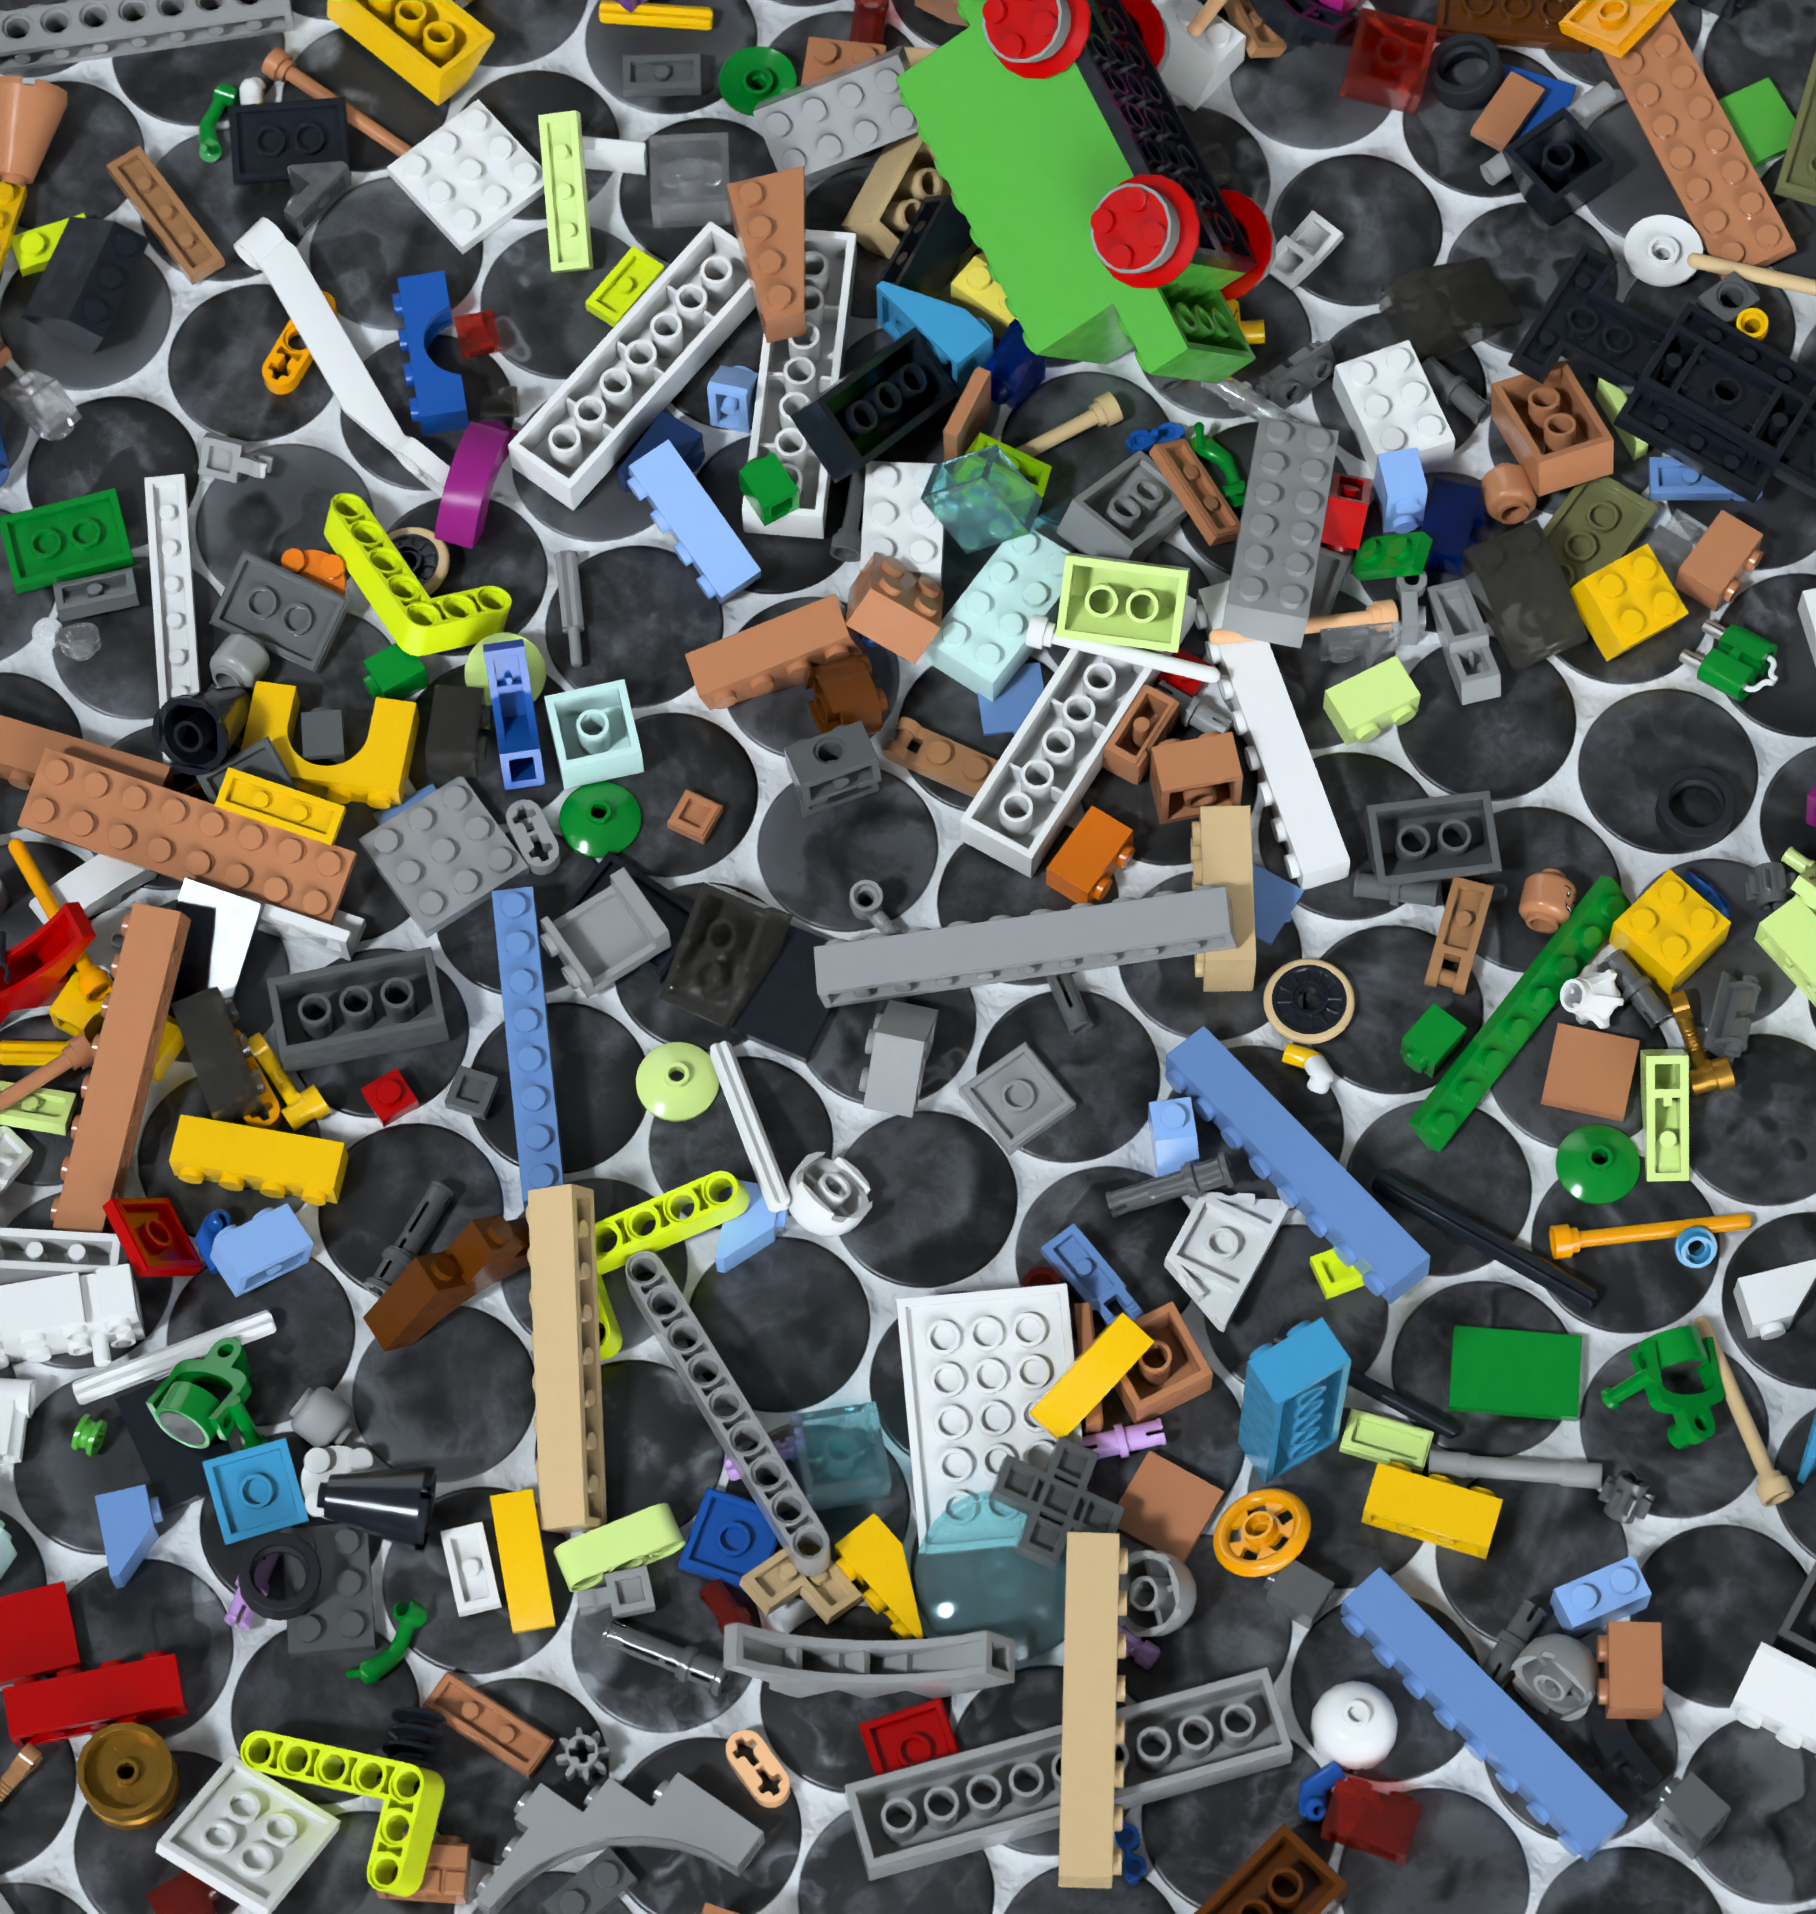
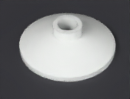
M1654 215L1637 222L1629 230L1623 247L1624 259L1630 271L1643 282L1660 287L1675 286L1690 279L1698 269L1689 267L1687 264L1688 256L1691 253L1703 254L1702 241L1697 231L1686 221L1670 215ZM1663 254L1668 257V260H1660L1655 256Z

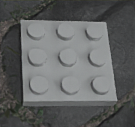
M462 775L358 839L362 850L426 939L492 898V891L504 890L530 874L529 866Z

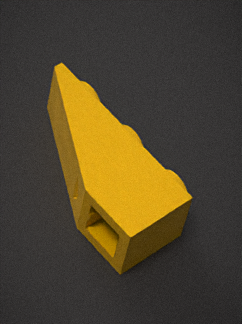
M873 1513L835 1544L837 1561L834 1563L851 1582L855 1579L865 1590L862 1597L868 1606L878 1615L883 1611L893 1622L890 1629L898 1640L924 1639L903 1545L880 1518Z

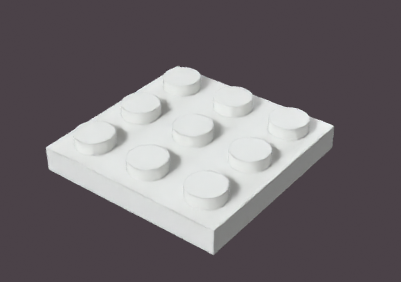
M479 99L387 167L388 175L462 254L466 253L545 193L543 168Z
M231 1754L157 1842L156 1853L255 1914H271L337 1833L341 1820L262 1772L246 1767L242 1760Z

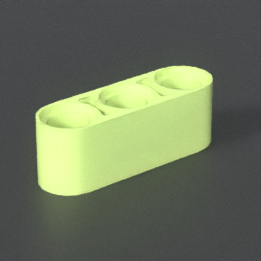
M661 1503L567 1540L557 1546L553 1553L569 1591L579 1592L604 1583V1574L645 1566L672 1555L685 1546V1540L668 1503Z

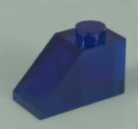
M1014 319L1009 324L985 368L991 371V399L999 405L1006 404L1014 411L1046 379V356L1036 355L1027 347L1022 336L1024 330L1017 319Z

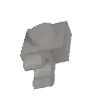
M207 432L203 436L198 474L237 483L241 479V473L264 479L266 472L270 473L272 471L274 457L264 453H244L246 441Z
M1423 570L1422 575H1419V581L1416 585L1407 584L1404 576L1396 578V590L1399 593L1400 645H1416L1418 630H1425L1426 608L1425 606H1418V598L1424 594L1427 586L1425 570Z
M647 1565L604 1574L606 1587L577 1592L580 1616L594 1615L607 1608H611L613 1619H620L656 1610Z

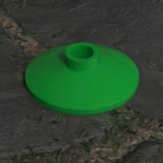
M764 46L747 47L737 51L725 61L719 74V89L724 101L735 111L748 116H754L753 110L758 102L794 89L797 86L796 72L791 61L781 52ZM757 85L764 87L762 90H753L752 88Z
M600 781L583 785L566 798L561 807L559 825L564 840L574 851L586 857L599 859L604 858L609 850L618 855L632 845L640 831L641 812L636 799L629 791L617 784ZM596 810H605L607 812L600 819L592 816V813Z
M1594 1124L1574 1130L1562 1141L1557 1151L1555 1166L1561 1185L1571 1196L1587 1204L1606 1205L1619 1201L1633 1189L1640 1172V1159L1636 1147L1624 1133L1610 1126ZM1595 1154H1601L1605 1156L1607 1162L1598 1165L1593 1162L1591 1157Z

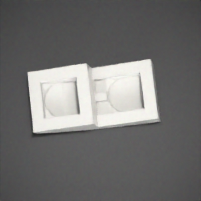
M1312 210L1290 237L1284 235L1276 245V258L1269 274L1288 289H1293L1313 272L1344 239L1343 233Z

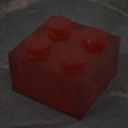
M1362 7L1355 24L1339 96L1415 115L1422 97L1438 26Z

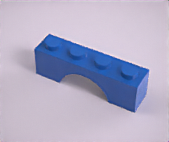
M445 271L397 278L400 293L392 294L396 318L404 317L405 328L398 329L401 352L409 351L411 361L403 363L406 385L407 387L414 386L416 397L409 398L412 422L420 421L423 436L467 429L470 423L461 374L451 373L439 368L428 356V350L434 338L442 330L453 324Z

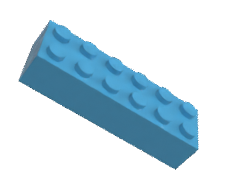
M1323 1317L1313 1323L1305 1320L1288 1331V1338L1274 1346L1271 1342L1266 1343L1253 1351L1249 1356L1251 1360L1247 1362L1238 1444L1265 1484L1338 1441L1351 1359Z

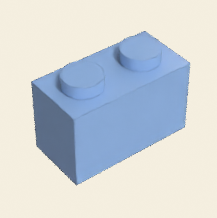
M1418 448L1378 454L1373 493L1383 533L1394 531L1395 533L1403 534L1423 526L1428 489Z
M288 1203L276 1209L268 1207L261 1210L251 1221L241 1226L234 1224L222 1229L214 1238L210 1258L234 1296L238 1297L308 1263L313 1241Z
M1632 1555L1555 1588L1550 1605L1564 1634L1578 1638L1606 1626L1608 1621H1618L1646 1609L1652 1593Z

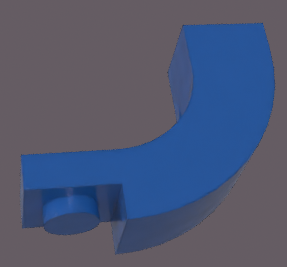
M518 639L484 644L483 651L505 790L544 785L545 776L524 640Z

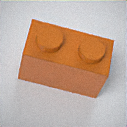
M1092 805L1047 866L1046 885L1077 904L1092 903L1095 898L1099 901L1102 900L1111 887L1113 880L1110 877L1118 867L1124 869L1134 855L1133 830Z

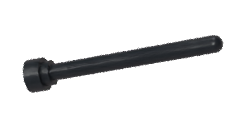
M1284 1322L1272 1343L1273 1346L1288 1338L1287 1333L1293 1326ZM1350 1367L1347 1385L1448 1439H1454L1459 1435V1426L1456 1423Z

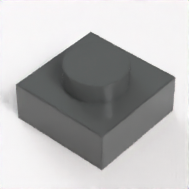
M459 1065L445 1099L446 1108L485 1120L500 1084L499 1078Z

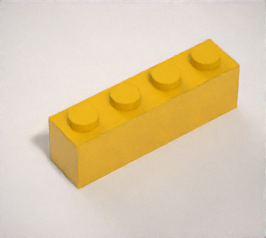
M180 1114L169 1163L174 1175L187 1183L201 1184L203 1180L216 1182L222 1188L231 1191H243L244 1188L260 1190L261 1194L271 1198L280 1199L284 1198L285 1195L301 1197V1200L305 1203L323 1206L326 1202L338 1204L349 1156L343 1142Z

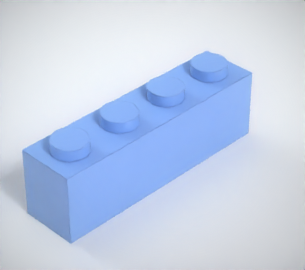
M669 439L628 466L631 477L627 480L628 486L639 501L646 498L654 511L650 513V516L655 525L663 534L667 531L671 533L677 542L673 546L674 551L686 567L691 563L700 574L696 581L709 600L715 596L719 603L723 604L761 578V569Z

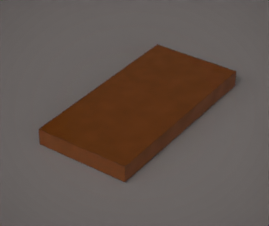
M1438 0L1434 39L1445 40L1456 34L1475 33L1486 36L1495 45L1587 54L1590 52V45L1562 34L1558 24L1581 0Z

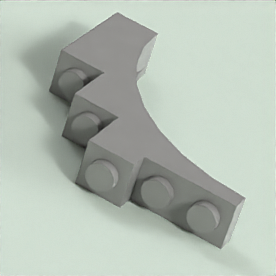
M738 1622L724 1625L723 1668L769 1682L770 1690L795 1698L839 1690L868 1699L906 1690L936 1699L1015 1682V1640L987 1630L929 1639L846 1640L792 1635Z
M677 1772L671 1782L665 1779L658 1786L651 1798V1801L654 1802L652 1807L610 1777L602 1787L597 1784L589 1792L583 1802V1807L586 1808L584 1812L540 1783L534 1792L527 1790L514 1809V1812L517 1813L514 1819L517 1828L524 1833L523 1836L515 1835L510 1840L502 1853V1857L505 1860L495 1873L491 1870L488 1871L477 1885L475 1892L479 1895L475 1900L479 1910L485 1914H498L517 1892L544 1872L575 1857L601 1851L608 1847L648 1846L678 1850L709 1860L740 1877L765 1843L764 1833L679 1772Z

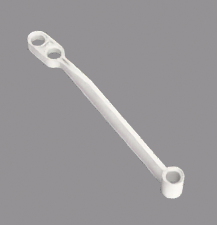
M264 217L260 218L234 243L235 251L250 267L264 272L344 413L392 452L410 473L442 498L450 466L417 439L404 435L297 248L285 238L273 222Z

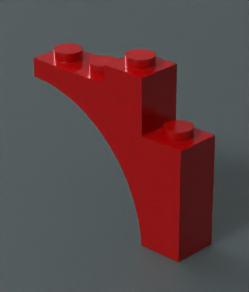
M79 902L65 903L35 933L6 952V964L13 973V980L10 984L6 985L4 982L5 970L0 969V1025L11 1011L51 1006L69 981L66 972L97 936Z

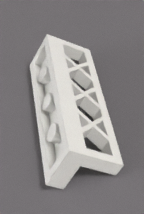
M265 903L257 930L351 961L365 930L366 922L363 918L338 910L333 925Z

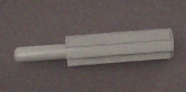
M563 550L554 555L563 633L568 634L571 666L578 668L583 665L580 633L585 630L577 560L578 553L573 550Z

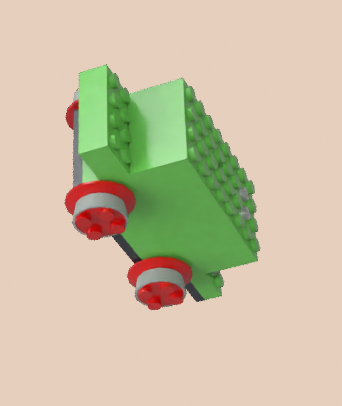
M957 0L959 3L957 6L958 14L970 27L895 79L901 89L899 96L902 103L909 111L913 112L919 124L917 132L926 145L930 146L936 158L934 161L936 170L943 179L948 181L954 193L952 195L954 205L959 212L966 216L971 226L969 233L973 242L983 250L989 261L987 269L991 277L1001 285L1006 295L1005 304L1007 309L1019 320L1024 330L1022 336L1027 347L1036 355L1104 365L1109 364L1131 348L1136 347L1135 357L1138 364L1145 372L1151 375L1216 384L1254 361L1256 358L1226 301L1247 294L1269 274L1276 258L1277 241L1267 216L1253 199L1234 190L1219 189L1164 84L1160 73L1170 55V35L1166 22L1151 0Z

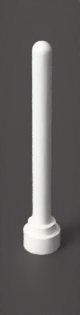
M1033 614L1030 620L1025 645L1042 650L1043 646L1051 648L1052 644L1207 683H1216L1220 679V672L1215 667L1135 647L1056 637L1057 624L1051 623L1050 618Z

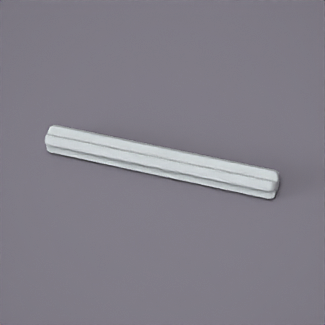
M728 1041L714 1043L710 1046V1058L768 1210L773 1213L780 1210L785 1211L790 1207V1195L733 1047Z
M263 1310L76 1380L72 1383L76 1400L79 1404L84 1405L172 1372L180 1361L186 1359L204 1360L211 1347L223 1338L234 1337L244 1345L276 1332L273 1316L269 1310Z

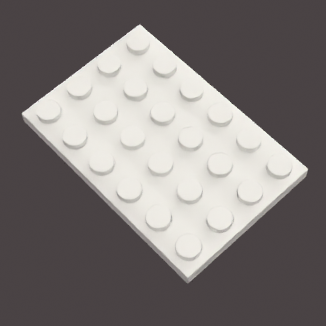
M1067 1283L896 1299L920 1557L1015 1548L1027 1514L988 1496L1002 1460L1007 1454L1045 1471L1057 1441L1028 1413L1075 1361ZM1080 1422L1065 1438L1083 1446Z

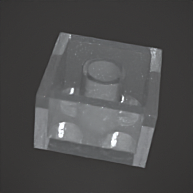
M728 132L649 136L653 227L706 226L709 221L716 225H732L727 196V184L731 183Z

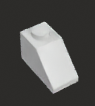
M1816 1259L1737 1279L1733 1293L1748 1339L1761 1336L1762 1340H1770L1786 1333V1329L1790 1328L1816 1282Z

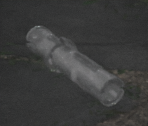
M1229 376L1218 384L1201 382L1200 387L1203 389H1207L1228 402V407L1235 412L1240 410L1258 422L1260 416L1308 425L1253 391V386L1246 381L1240 383Z

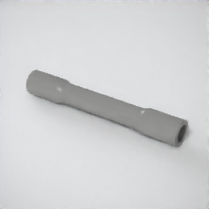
M1602 81L1577 98L1566 109L1581 123L1616 101V94L1606 81ZM1503 150L1480 166L1482 176L1491 185H1495L1512 173L1502 153Z
M1429 1450L1428 1476L1430 1474H1437L1452 1478L1479 1477L1554 1483L1565 1487L1601 1489L1602 1463L1577 1461L1550 1462L1474 1456L1464 1452Z

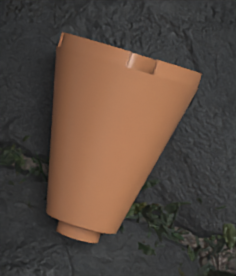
M5 75L0 76L1 182L16 184L24 188V185L34 182L68 105V93L59 86L43 80L35 79V85L22 83L23 76Z

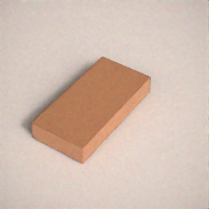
M1511 71L1471 128L1470 136L1501 152L1503 148L1513 142L1544 97L1545 89Z

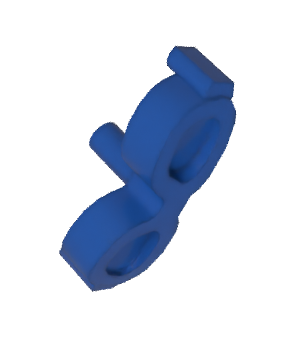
M1167 422L1160 425L1158 429H1152L1151 434L1147 430H1136L1130 434L1129 439H1126V448L1128 453L1135 454L1139 450L1147 453L1155 444L1185 438V430L1182 425L1178 426L1173 422Z
M1685 873L1681 879L1700 893L1701 897L1728 919L1731 916L1730 904L1721 893L1713 888V884L1699 874Z
M1123 1818L1122 1832L1114 1831L1118 1847L1122 1848V1852L1125 1855L1123 1859L1125 1880L1129 1882L1130 1886L1138 1885L1139 1881L1146 1876L1147 1864L1141 1855L1133 1853L1141 1843L1138 1829L1134 1825L1126 1823V1820Z

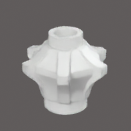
M1594 965L1584 967L1579 977L1570 979L1563 984L1560 992L1562 1006L1568 1012L1574 1013L1576 1020L1580 1024L1585 1025L1588 1021H1593L1600 1029L1609 1027L1611 1014L1618 1006H1623L1624 1002L1619 989L1615 986L1617 973L1613 969H1608L1603 973L1597 972Z

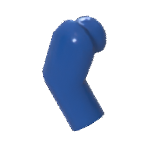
M1331 1761L1301 1782L1297 1807L1300 1815L1305 1820L1320 1821L1325 1817L1327 1813V1790L1346 1778L1336 1761Z

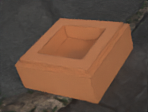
M686 789L670 816L667 826L669 829L704 845L723 812V806Z

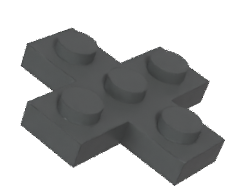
M1060 1436L1055 1442L1045 1471L1008 1454L1005 1456L988 1497L1027 1514L1014 1549L1015 1553L1050 1569H1054L1066 1544L1067 1532L1116 1533L1125 1508L1086 1490L1099 1453Z

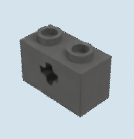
M1691 1772L1683 1781L1676 1776L1659 1794L1661 1798L1654 1806L1658 1812L1653 1824L1693 1860L1722 1830L1731 1807L1699 1777Z

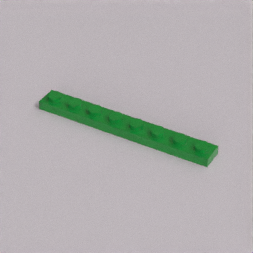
M1601 875L1573 910L1571 917L1558 929L1408 1121V1124L1429 1150L1440 1152L1559 1000L1563 984L1577 977L1609 936L1613 923L1632 905L1612 877Z

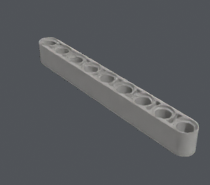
M651 1251L634 1253L628 1258L625 1265L627 1286L632 1299L794 1567L805 1576L822 1574L831 1563L830 1539L825 1528L662 1260ZM644 1272H650L655 1275L647 1281L636 1279L639 1274ZM662 1306H672L675 1308L672 1313L667 1315L656 1312ZM684 1339H691L696 1342L690 1348L676 1346L678 1342ZM704 1373L716 1375L714 1380L707 1383L697 1380V1377ZM725 1407H732L737 1410L735 1414L729 1417L717 1414L720 1409ZM746 1441H753L758 1444L751 1451H743L738 1448L741 1443ZM768 1475L779 1479L777 1483L771 1486H764L759 1483L762 1477ZM787 1510H795L800 1513L799 1517L791 1521L783 1520L779 1517L780 1514ZM808 1545H816L821 1548V1551L813 1556H807L800 1552L802 1548Z

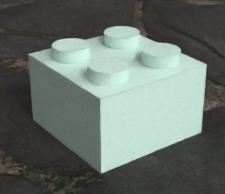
M624 679L544 696L564 789L644 772L642 752Z

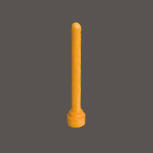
M14 838L9 842L8 849L47 918L50 920L61 907L24 842L19 838ZM84 950L74 963L79 972L78 989L87 1003H97L102 1001L107 993H111L113 980L106 970L101 969L99 966H94L86 950Z
M1747 1213L1585 1231H1578L1577 1227L1570 1228L1568 1224L1550 1226L1549 1241L1553 1258L1563 1259L1572 1258L1573 1253H1579L1580 1248L1675 1238L1683 1230L1693 1226L1704 1227L1712 1233L1746 1230L1752 1226L1753 1220Z

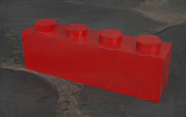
M166 1651L150 1652L143 1655L142 1660L125 1663L124 1660L106 1661L99 1665V1669L82 1672V1669L79 1668L65 1669L59 1671L55 1678L40 1681L37 1677H25L14 1681L13 1686L3 1688L9 1735L16 1749L24 1748L28 1743L35 1746L95 1734L105 1727L116 1723L134 1722L144 1724L189 1715L181 1665L175 1653L168 1655Z

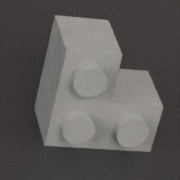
M889 1000L884 1014H876L873 1029L869 1030L865 1045V1053L871 1054L870 1067H863L859 1083V1091L865 1092L863 1108L913 1117L920 1100L925 1063L933 1046L938 1016L937 1009Z

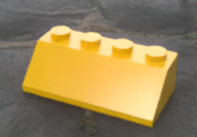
M327 0L328 18L437 106H440L466 85L494 41L495 34L452 0Z

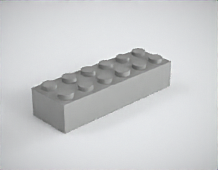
M1260 416L1253 446L1221 630L1234 632L1248 639L1301 649L1309 616L1339 431Z

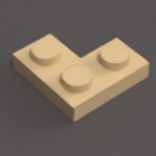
M808 1545L802 1548L800 1552L807 1556H813L819 1553L821 1548L816 1545ZM784 1549L742 1576L739 1584L766 1616L800 1594L826 1625H829L855 1607L862 1598L860 1591L832 1560L827 1570L822 1574L805 1576L797 1571Z

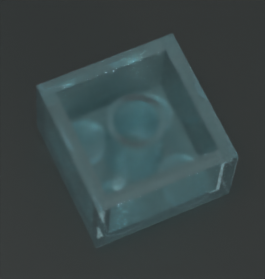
M997 444L934 465L920 498L967 554L1030 534L1043 501Z
M876 1401L791 1415L789 1437L791 1439L798 1484L814 1511L889 1499L892 1481Z

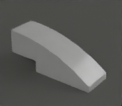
M1466 578L1426 587L1440 644L1461 704L1466 705L1500 697L1501 673L1489 647V634Z

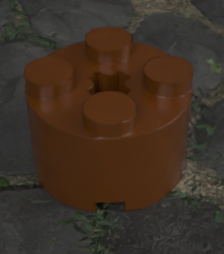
M865 653L859 655L852 654L805 671V690L813 688L814 700L808 702L820 734L832 731L839 725L852 724L860 720L868 735L877 733L883 728L882 713L888 711V702L884 691L881 688L876 689L871 678V663Z

